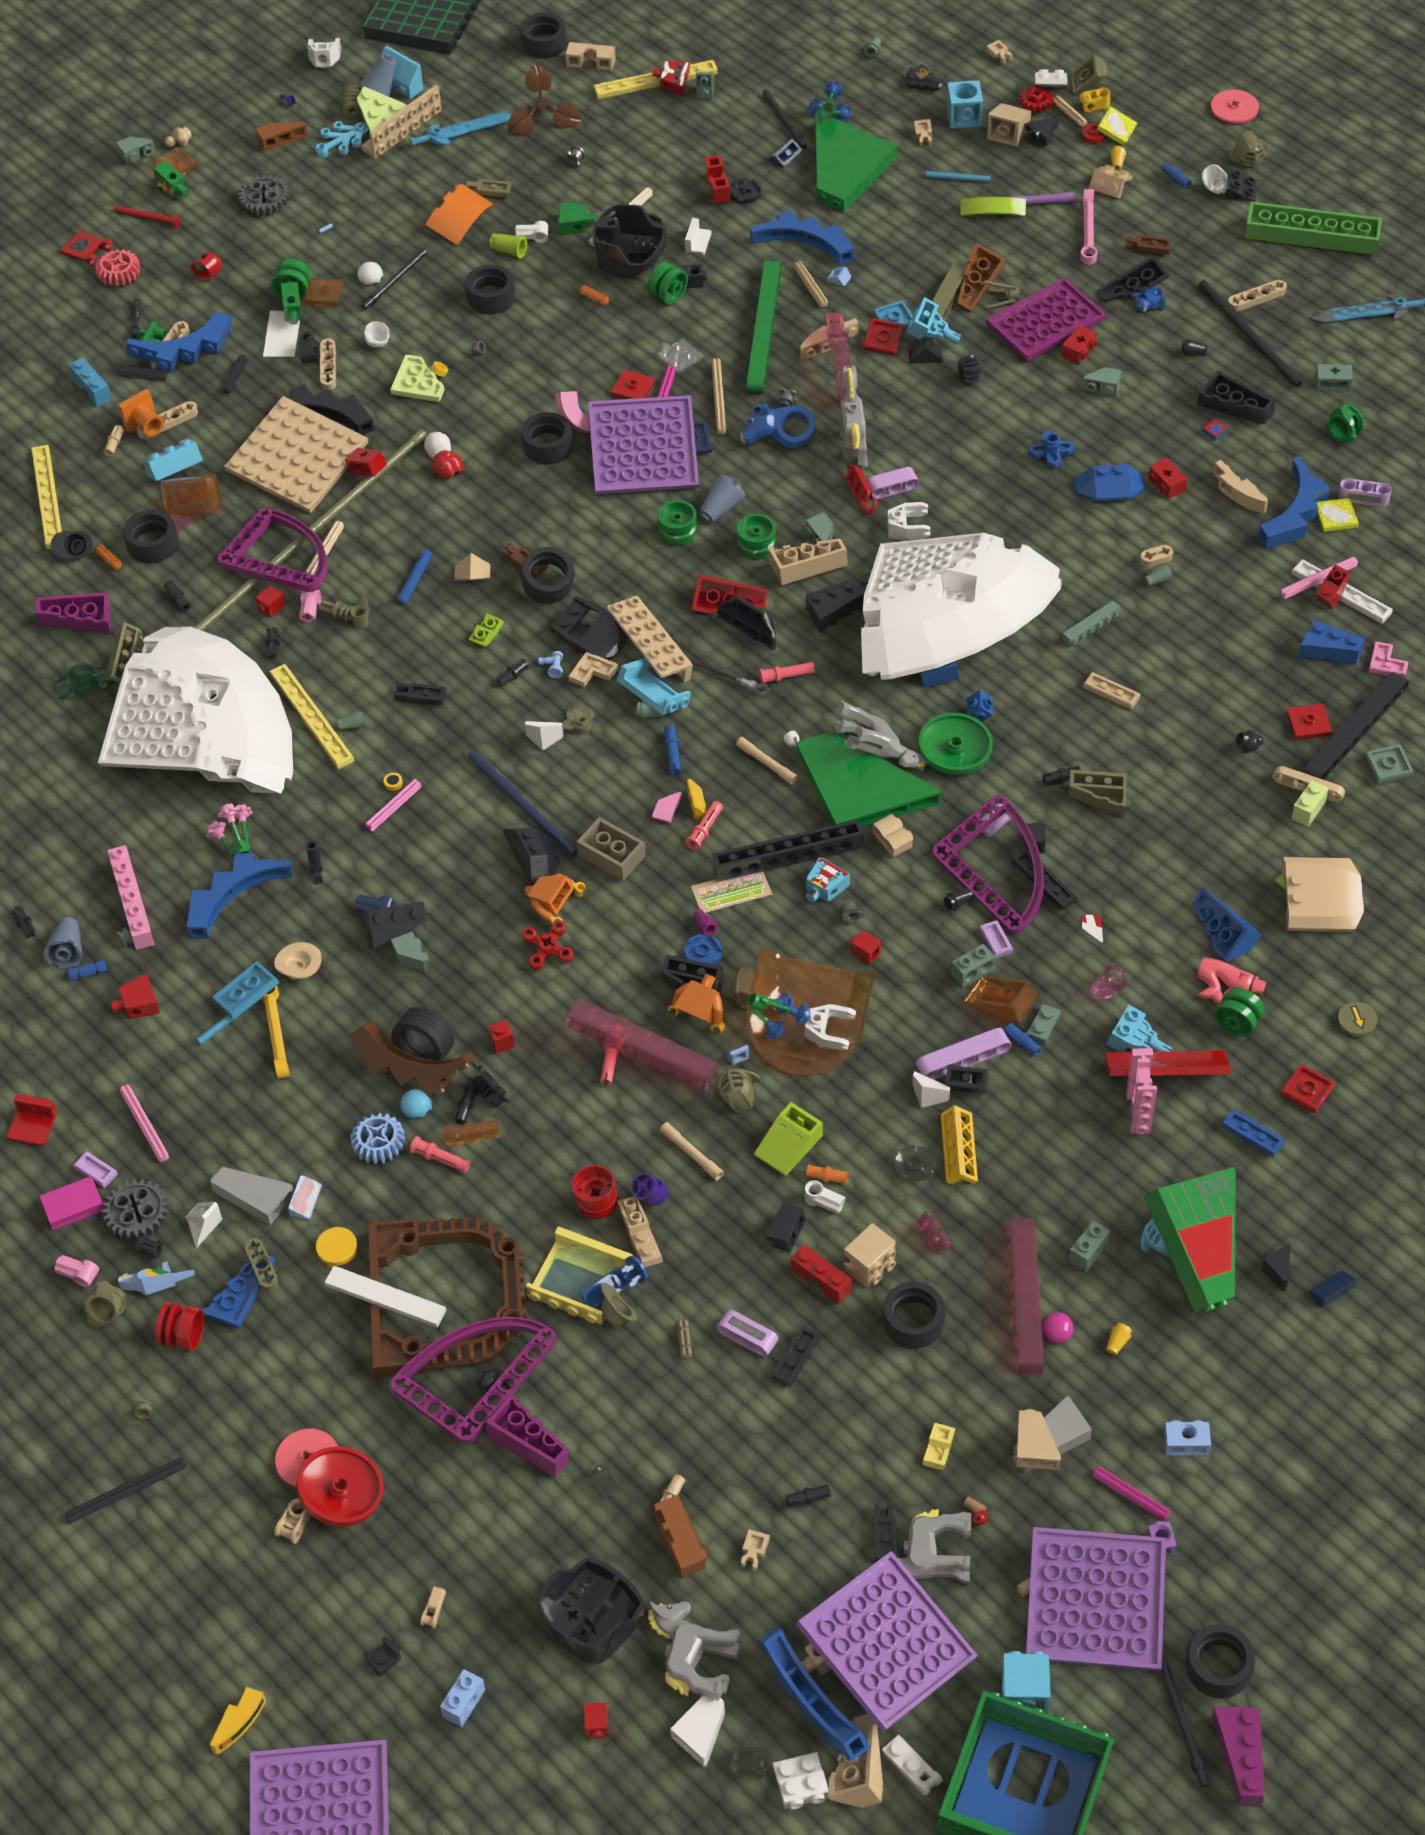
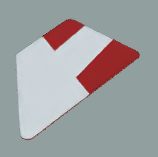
M1082 915V928L1097 940L1103 942L1101 915Z

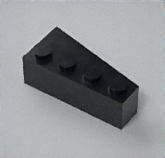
M1219 370L1198 392V406L1265 424L1275 413L1274 399Z

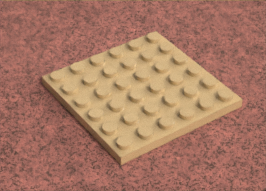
M283 396L224 467L225 471L311 514L348 468L345 459L355 449L364 448L368 444V438Z

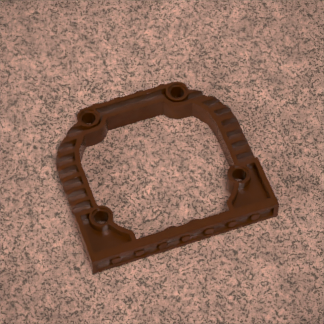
M463 1217L460 1219L451 1218L449 1220L438 1219V1221L426 1220V1222H418V1218L368 1223L370 1279L380 1282V1268L389 1267L402 1254L406 1256L415 1255L422 1246L461 1242L479 1243L492 1250L494 1263L503 1269L505 1305L499 1308L495 1318L520 1317L527 1319V1308L522 1306V1301H526L525 1288H521V1283L525 1282L524 1270H520V1265H524L523 1252H519L517 1241L514 1238L505 1237L504 1233L492 1225L491 1222H486L479 1218ZM371 1303L375 1378L395 1376L411 1359L430 1344H422L420 1338L415 1336L404 1340L393 1334L389 1329L382 1330V1314L385 1313V1308ZM491 1331L483 1337L461 1341L438 1354L415 1374L426 1373L425 1369L450 1368L453 1366L463 1367L464 1365L474 1366L482 1362H488L493 1357H497L510 1344L512 1337L519 1336L523 1331ZM412 1349H417L415 1352H409Z

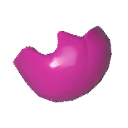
M1051 1313L1043 1320L1042 1334L1051 1343H1065L1072 1337L1073 1323L1069 1316L1064 1313Z

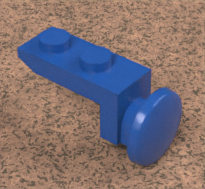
M629 1256L625 1260V1266L616 1267L579 1292L587 1306L596 1308L606 1298L601 1289L602 1283L610 1284L617 1292L624 1288H630L637 1284V1282L644 1284L648 1280V1273L643 1263L635 1256Z

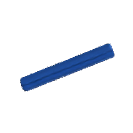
M424 550L397 598L400 604H407L432 557L430 550Z

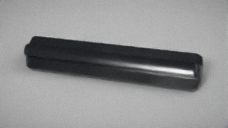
M244 354L238 356L223 386V391L226 394L232 393L248 361Z
M120 365L118 368V374L123 376L163 381L167 377L166 371L125 365Z

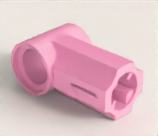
M321 590L314 592L301 591V610L299 616L300 620H303L305 623H311L316 618L317 607L321 602Z
M62 1255L57 1259L54 1270L58 1274L73 1279L82 1287H89L97 1275L99 1267L89 1260L81 1262Z

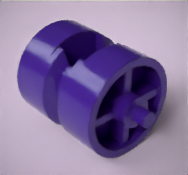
M647 1173L637 1175L631 1183L633 1196L651 1206L662 1204L667 1197L668 1189L666 1184Z

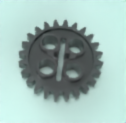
M265 174L262 178L257 176V179L251 178V181H245L246 185L242 184V188L239 189L238 193L239 203L242 205V208H245L246 212L250 210L251 214L257 212V215L263 212V215H266V212L272 214L273 210L278 212V208L283 209V205H287V201H290L291 197L289 185H287L286 181L283 182V178L278 180V176L272 178V175L266 177ZM264 186H265V198H266V203L263 202V199H264L263 187H264Z
M133 1179L132 1184L125 1181V1187L117 1185L119 1190H111L112 1196H106L107 1202L103 1203L104 1210H102L103 1219L108 1229H112L114 1235L119 1233L121 1239L127 1235L128 1240L132 1236L139 1240L140 1235L147 1236L148 1232L154 1235L153 1229H161L160 1223H166L165 1217L169 1216L168 1209L170 1207L167 1195H165L163 1189L160 1190L158 1184L153 1186L152 1181H149L147 1184H145L144 1179L140 1183ZM130 1196H133L135 1199L140 1217L142 1219V1223H138L135 1211L130 1200Z

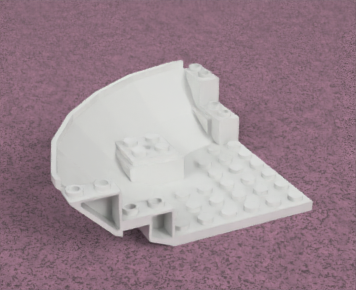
M987 533L880 544L864 593L863 615L865 625L861 630L863 674L868 673L869 676H874L880 672L881 680L893 679L935 669L980 652L1015 633L1043 612L1061 589V579L1058 578L1060 569L1027 545L1022 544L1021 548L1006 549L1003 538Z
M164 627L145 637L142 653H134L125 666L98 764L109 767L200 771L208 781L241 782L250 792L281 794L284 789L285 778L291 781L293 775L292 730L279 694L260 667L228 640L193 627Z

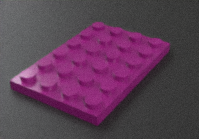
M1064 277L986 319V324L1026 361H1029L1065 342L1079 325L1089 329L1106 320L1107 314Z

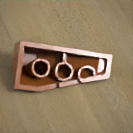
M977 243L968 258L957 304L972 312L992 286L984 284L983 281L995 282L1005 266L1006 259Z

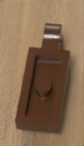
M1139 235L1138 238L1127 236L1125 249L1131 250L1137 247L1136 251L1169 255L1172 239Z
M508 543L504 547L508 550L505 552V555L510 558L512 563L522 569L524 559L530 552L522 546L517 549L514 545ZM548 564L533 568L530 575L537 578L548 569Z

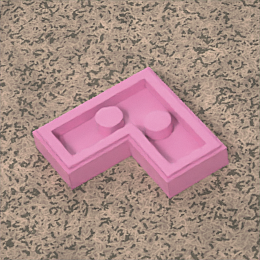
M1375 641L1369 673L1388 676L1391 672H1394L1405 678L1408 661L1390 658L1393 645Z

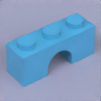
M83 357L69 364L72 380L80 388H86L90 400L97 407L112 400L108 384Z

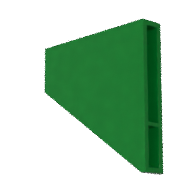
M817 111V201L845 212L897 158V145Z
M832 732L796 742V754L831 826L859 820L860 826L863 828L873 825V823L890 814L899 817L941 804L940 789L874 754L860 749H849L846 746L847 740Z

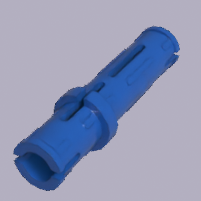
M667 725L664 727L666 736L665 747L668 751L670 774L676 776V770L678 775L682 773L678 750L679 739L676 736V727L670 725L669 730Z

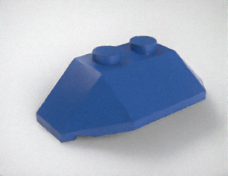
M1128 464L1092 466L1074 479L1076 495H1082L1094 501L1132 499L1146 489L1144 476Z

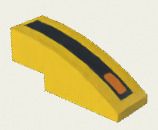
M246 1687L238 1706L228 1705L210 1743L213 1754H220L248 1730L266 1703L263 1692Z

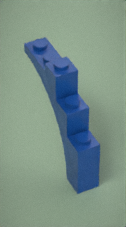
M789 210L777 214L776 220L750 228V241L752 244L774 240L796 241L824 251L839 266L854 261V247L838 224L822 229L815 217L799 221L794 212Z
M215 312L202 328L192 334L174 340L151 342L128 338L126 342L127 355L154 362L157 369L172 373L179 359L195 364L202 350L218 355L232 328V316Z
M1300 456L1293 458L1291 468L1298 487L1296 499L1283 514L1260 525L1259 538L1266 549L1304 538L1307 529L1306 522L1316 520L1319 510L1317 502L1327 501L1328 494L1330 493L1329 486L1324 483L1322 478L1315 480L1314 475L1310 473L1307 464L1302 461Z
M235 854L233 872H214L211 890H192L187 922L190 939H209L212 925L218 914L228 902L246 889L274 879L292 878L291 860H255L254 854Z
M776 1627L761 1638L760 1642L775 1669L773 1673L782 1690L795 1698L804 1717L817 1725L826 1744L851 1761H854L870 1749L862 1731L852 1724L831 1703L811 1678L790 1646L783 1631Z

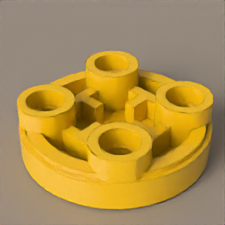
M334 1227L327 1229L317 1239V1255L329 1268L344 1265L357 1256L358 1246L356 1237L346 1228Z

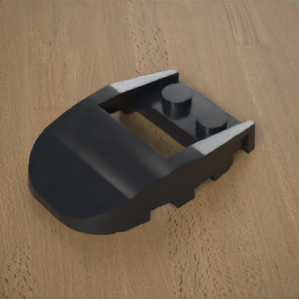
M574 596V600L553 624H550V631L558 633L560 640L572 647V650L577 654L588 652L606 660H611L619 653L627 641V634L607 610L597 603L578 596ZM590 610L599 613L601 616L581 639L570 634Z

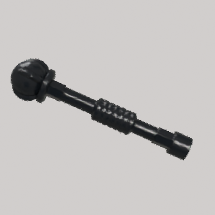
M139 298L134 299V324L130 328L132 338H137L136 334L140 330L138 321L140 318L139 308L141 300Z

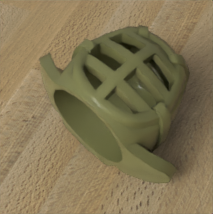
M1252 130L1239 133L1234 145V153H1229L1228 157L1234 163L1241 166L1256 167L1266 156L1268 147L1265 144L1262 145L1260 138Z
M741 968L733 976L730 985L724 986L721 990L724 998L734 1001L740 1009L745 1010L750 1008L747 1006V1001L753 992L771 998L770 993L764 990V979L756 970Z
M744 1069L727 1070L717 1079L712 1088L711 1095L714 1099L721 1097L731 1109L740 1114V1112L753 1108L755 1090L752 1083L760 1082V1076Z
M108 1281L96 1282L89 1295L83 1299L85 1312L88 1313L87 1323L92 1327L99 1328L110 1322H115L116 1318L125 1310V1293L120 1288L111 1285Z

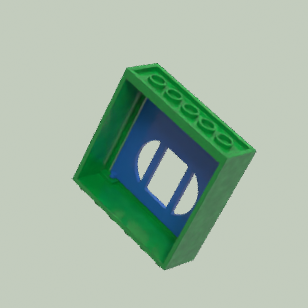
M983 1691L941 1807L936 1832L944 1835H1072L1098 1759L1099 1763L1075 1835H1083L1114 1739L1107 1733L1089 1730L1083 1724H1073L1067 1722L1061 1716H1051L1039 1708L1024 1706L1018 1700H1008L1002 1698L996 1692ZM987 1718L977 1748L975 1750L973 1759L970 1760L984 1719ZM1013 1744L1014 1747L1000 1787L996 1790L988 1776L989 1760L999 1748ZM1021 1747L1051 1757L1036 1804L1034 1805L1005 1794ZM1061 1762L1068 1775V1790L1058 1803L1050 1807H1043L1056 1764ZM965 1773H966L967 1776H966V1778H965V1781H964L962 1790H961V1792H960V1795H959L957 1804H956V1806H955L954 1811H952L953 1806H954V1803H955V1800H956V1797H957V1795H958V1792H959V1789H960V1786H961V1783H962L963 1778H964V1775H965Z

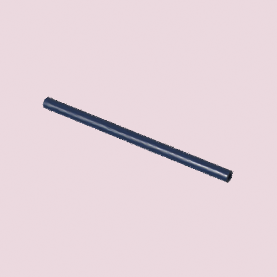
M472 750L468 754V757L571 857H575L578 854L577 849L476 751Z

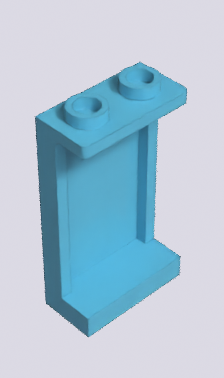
M646 658L621 665L617 681L660 714L665 715L680 710L689 704L691 692L685 691L678 694L648 671L650 663Z

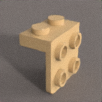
M1105 165V167L1094 170L1089 189L1120 198L1124 183L1131 180L1133 176L1129 175L1128 171L1114 170L1113 166Z

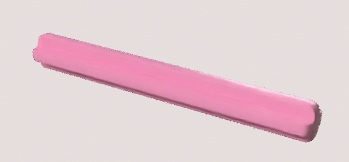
M1351 557L1336 565L1345 570H1350L1357 566L1358 561L1355 557ZM1333 566L1281 589V596L1286 599L1323 582Z
M127 1084L121 1086L120 1093L160 1162L168 1160L169 1156L131 1087Z

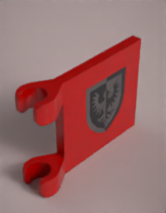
M79 231L60 249V252L86 261L94 267L97 263L94 253L101 246L108 251H111L114 246L111 245L112 240L109 238L102 239Z

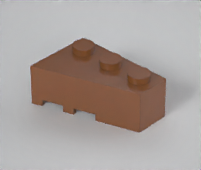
M675 1495L654 1504L656 1525L681 1577L684 1578L705 1569L706 1559H708L704 1547H700L698 1543L697 1532L694 1528L692 1529L686 1510H684L679 1496Z

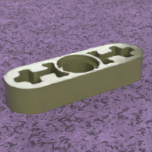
M257 1238L248 1240L245 1244L246 1254L261 1289L265 1292L276 1290L279 1281L263 1242ZM254 1246L258 1249L259 1255L257 1256L252 1249ZM261 1261L267 1262V1266L263 1269L256 1267L257 1263ZM268 1274L269 1279L272 1282L271 1284H268L266 1282L264 1275Z

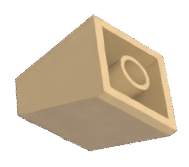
M1001 103L988 114L987 139L1017 147L1026 132L1024 125L1030 121L1031 111Z

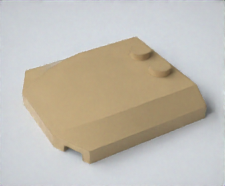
M1283 857L1282 871L1286 888L1287 911L1285 914L1287 931L1354 932L1364 909L1361 876L1351 859Z

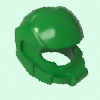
M1347 403L1336 407L1332 411L1328 422L1332 437L1339 443L1352 444L1357 436L1356 433H1359L1363 427L1362 412L1357 407Z

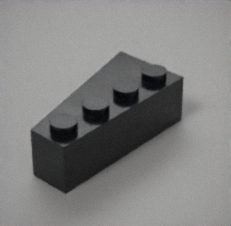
M871 573L806 594V610L820 633L824 632L826 627L837 624L841 618L849 617L856 609L860 610L863 608L864 593Z

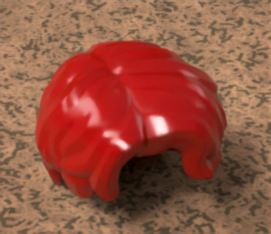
M442 450L433 457L432 469L441 478L449 480L456 472L462 473L463 462L456 453L450 450Z

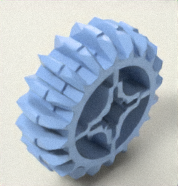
M371 1113V1118L364 1116L363 1122L358 1121L357 1126L353 1127V1133H351V1146L354 1149V1153L359 1155L361 1160L365 1159L367 1163L373 1160L375 1165L378 1161L384 1164L385 1159L392 1161V1155L398 1156L399 1151L403 1149V1144H405V1133L401 1123L397 1122L395 1117L390 1118L388 1114L382 1117L381 1113L375 1117ZM392 1133L393 1138L389 1141V1135ZM367 1136V1142L364 1144L362 1141Z

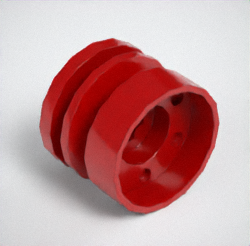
M589 1165L580 1169L575 1174L572 1181V1190L580 1213L591 1219H603L611 1215L618 1206L617 1201H619V1195L611 1171L600 1165Z
M165 1302L161 1307L156 1323V1343L161 1346L167 1345L168 1347H173L177 1344L179 1349L194 1351L200 1342L203 1332V1309L188 1305L183 1310L181 1304L177 1303L174 1305L172 1302Z

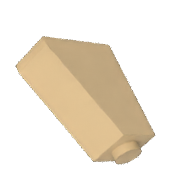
M1032 1409L1019 1410L1016 1467L1060 1470L1061 1455L1042 1413Z

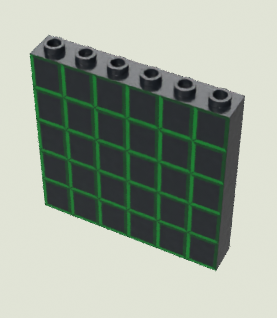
M378 0L363 25L364 38L451 55L482 0Z

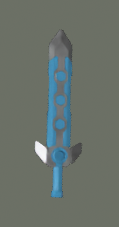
M1392 294L1386 296L1390 301L1321 310L1312 316V319L1326 323L1394 313V319H1401L1407 314L1408 308L1425 307V298L1407 301L1402 296Z

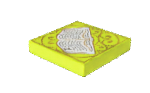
M1110 106L1097 130L1124 146L1137 122Z
M1350 498L1317 502L1319 508L1317 515L1323 532L1358 528L1359 523Z

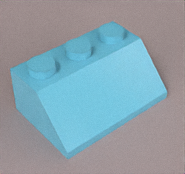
M385 46L381 56L389 54L396 61L391 89L410 99L423 90L420 64Z
M184 439L175 447L173 445L168 446L159 454L155 452L148 455L149 458L145 459L144 463L147 477L158 481L203 461L196 442Z

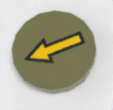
M1350 1002L1340 1009L1337 1021L1338 1026L1345 1034L1347 1032L1351 1034V1037L1364 1038L1373 1033L1377 1026L1378 1018L1374 1009L1368 1004Z

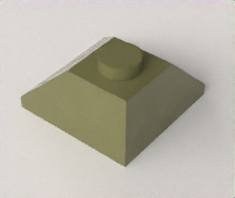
M1095 54L1071 72L1073 93L1075 95L1097 84L1108 75L1107 64Z

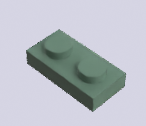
M1042 1004L1028 1031L1029 1038L1046 1044L1061 1015V1010Z

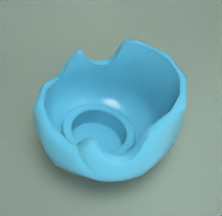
M413 1089L403 1095L401 1110L409 1118L425 1117L426 1112L432 1110V1100L423 1090Z

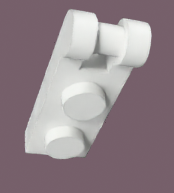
M900 1735L882 1749V1753L924 1796L931 1792V1788L934 1785L938 1786L943 1781L941 1776ZM924 1775L928 1777L925 1782L921 1780Z

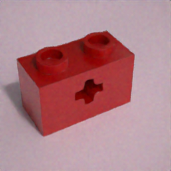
M1079 325L1062 344L1061 357L1079 365L1083 359L1087 358L1089 352L1095 349L1097 345V332Z
M357 448L345 459L351 474L375 477L387 466L385 457L379 450Z
M1168 458L1150 465L1148 475L1150 482L1154 483L1168 499L1186 491L1187 478Z

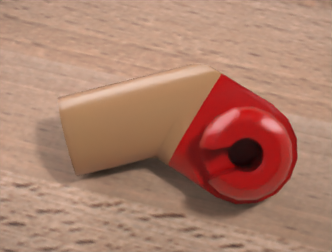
M968 1496L963 1506L973 1511L974 1523L979 1526L984 1525L988 1519L986 1507Z

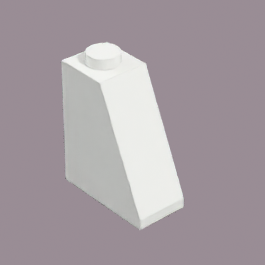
M703 1695L670 1729L671 1738L703 1767L708 1763L725 1715L723 1700L720 1698L719 1701H713Z

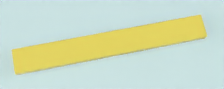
M710 60L691 64L688 80L696 79V71L712 72L714 75L718 74L714 61ZM652 73L596 84L594 85V91L597 99L658 87L660 86V78L653 77Z
M48 445L31 449L45 545L48 550L51 549V539L55 534L62 532L50 450Z
M286 664L269 671L271 678L335 766L340 769L354 762L352 754Z

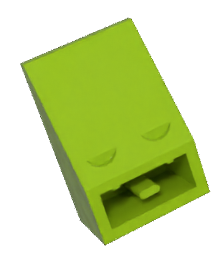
M790 1102L778 1115L755 1151L754 1156L787 1176L823 1136V1122Z

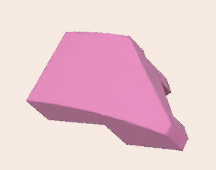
M677 792L658 800L652 818L671 824L674 812L679 807L683 795L682 792Z

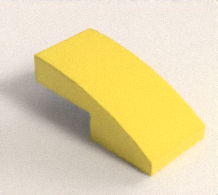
M934 1423L923 1459V1466L944 1470L955 1428Z

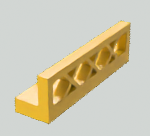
M954 1105L941 1113L946 1182L953 1185L963 1179L975 1184L978 1182L972 1113ZM961 1116L965 1117L966 1125L961 1119ZM962 1131H963V1133L965 1134V1136L967 1137V1141H966L965 1138L963 1137ZM964 1149L967 1152L969 1159L965 1155ZM965 1166L970 1171V1175L966 1173Z

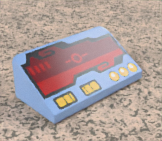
M301 1175L288 1208L290 1216L310 1220L322 1184Z

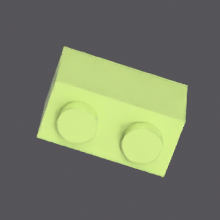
M1312 780L1294 804L1292 819L1309 827L1326 803L1329 788Z

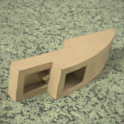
M856 318L844 323L835 320L822 326L800 346V359L805 360L832 350V344L858 335L859 322Z
M1222 460L1215 462L1214 475L1219 480L1218 488L1236 503L1262 514L1266 513L1268 504L1266 496L1262 495L1257 487L1248 479L1241 481Z
M632 1196L617 1201L637 1258L640 1259L645 1267L663 1262L662 1255L652 1235L649 1222L639 1199Z

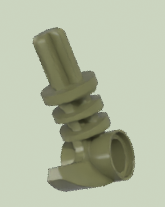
M365 595L361 598V605L354 607L343 604L341 601L332 603L322 600L320 602L319 608L321 610L332 613V617L336 619L340 617V619L348 622L352 620L353 626L357 629L366 628L369 624V604Z

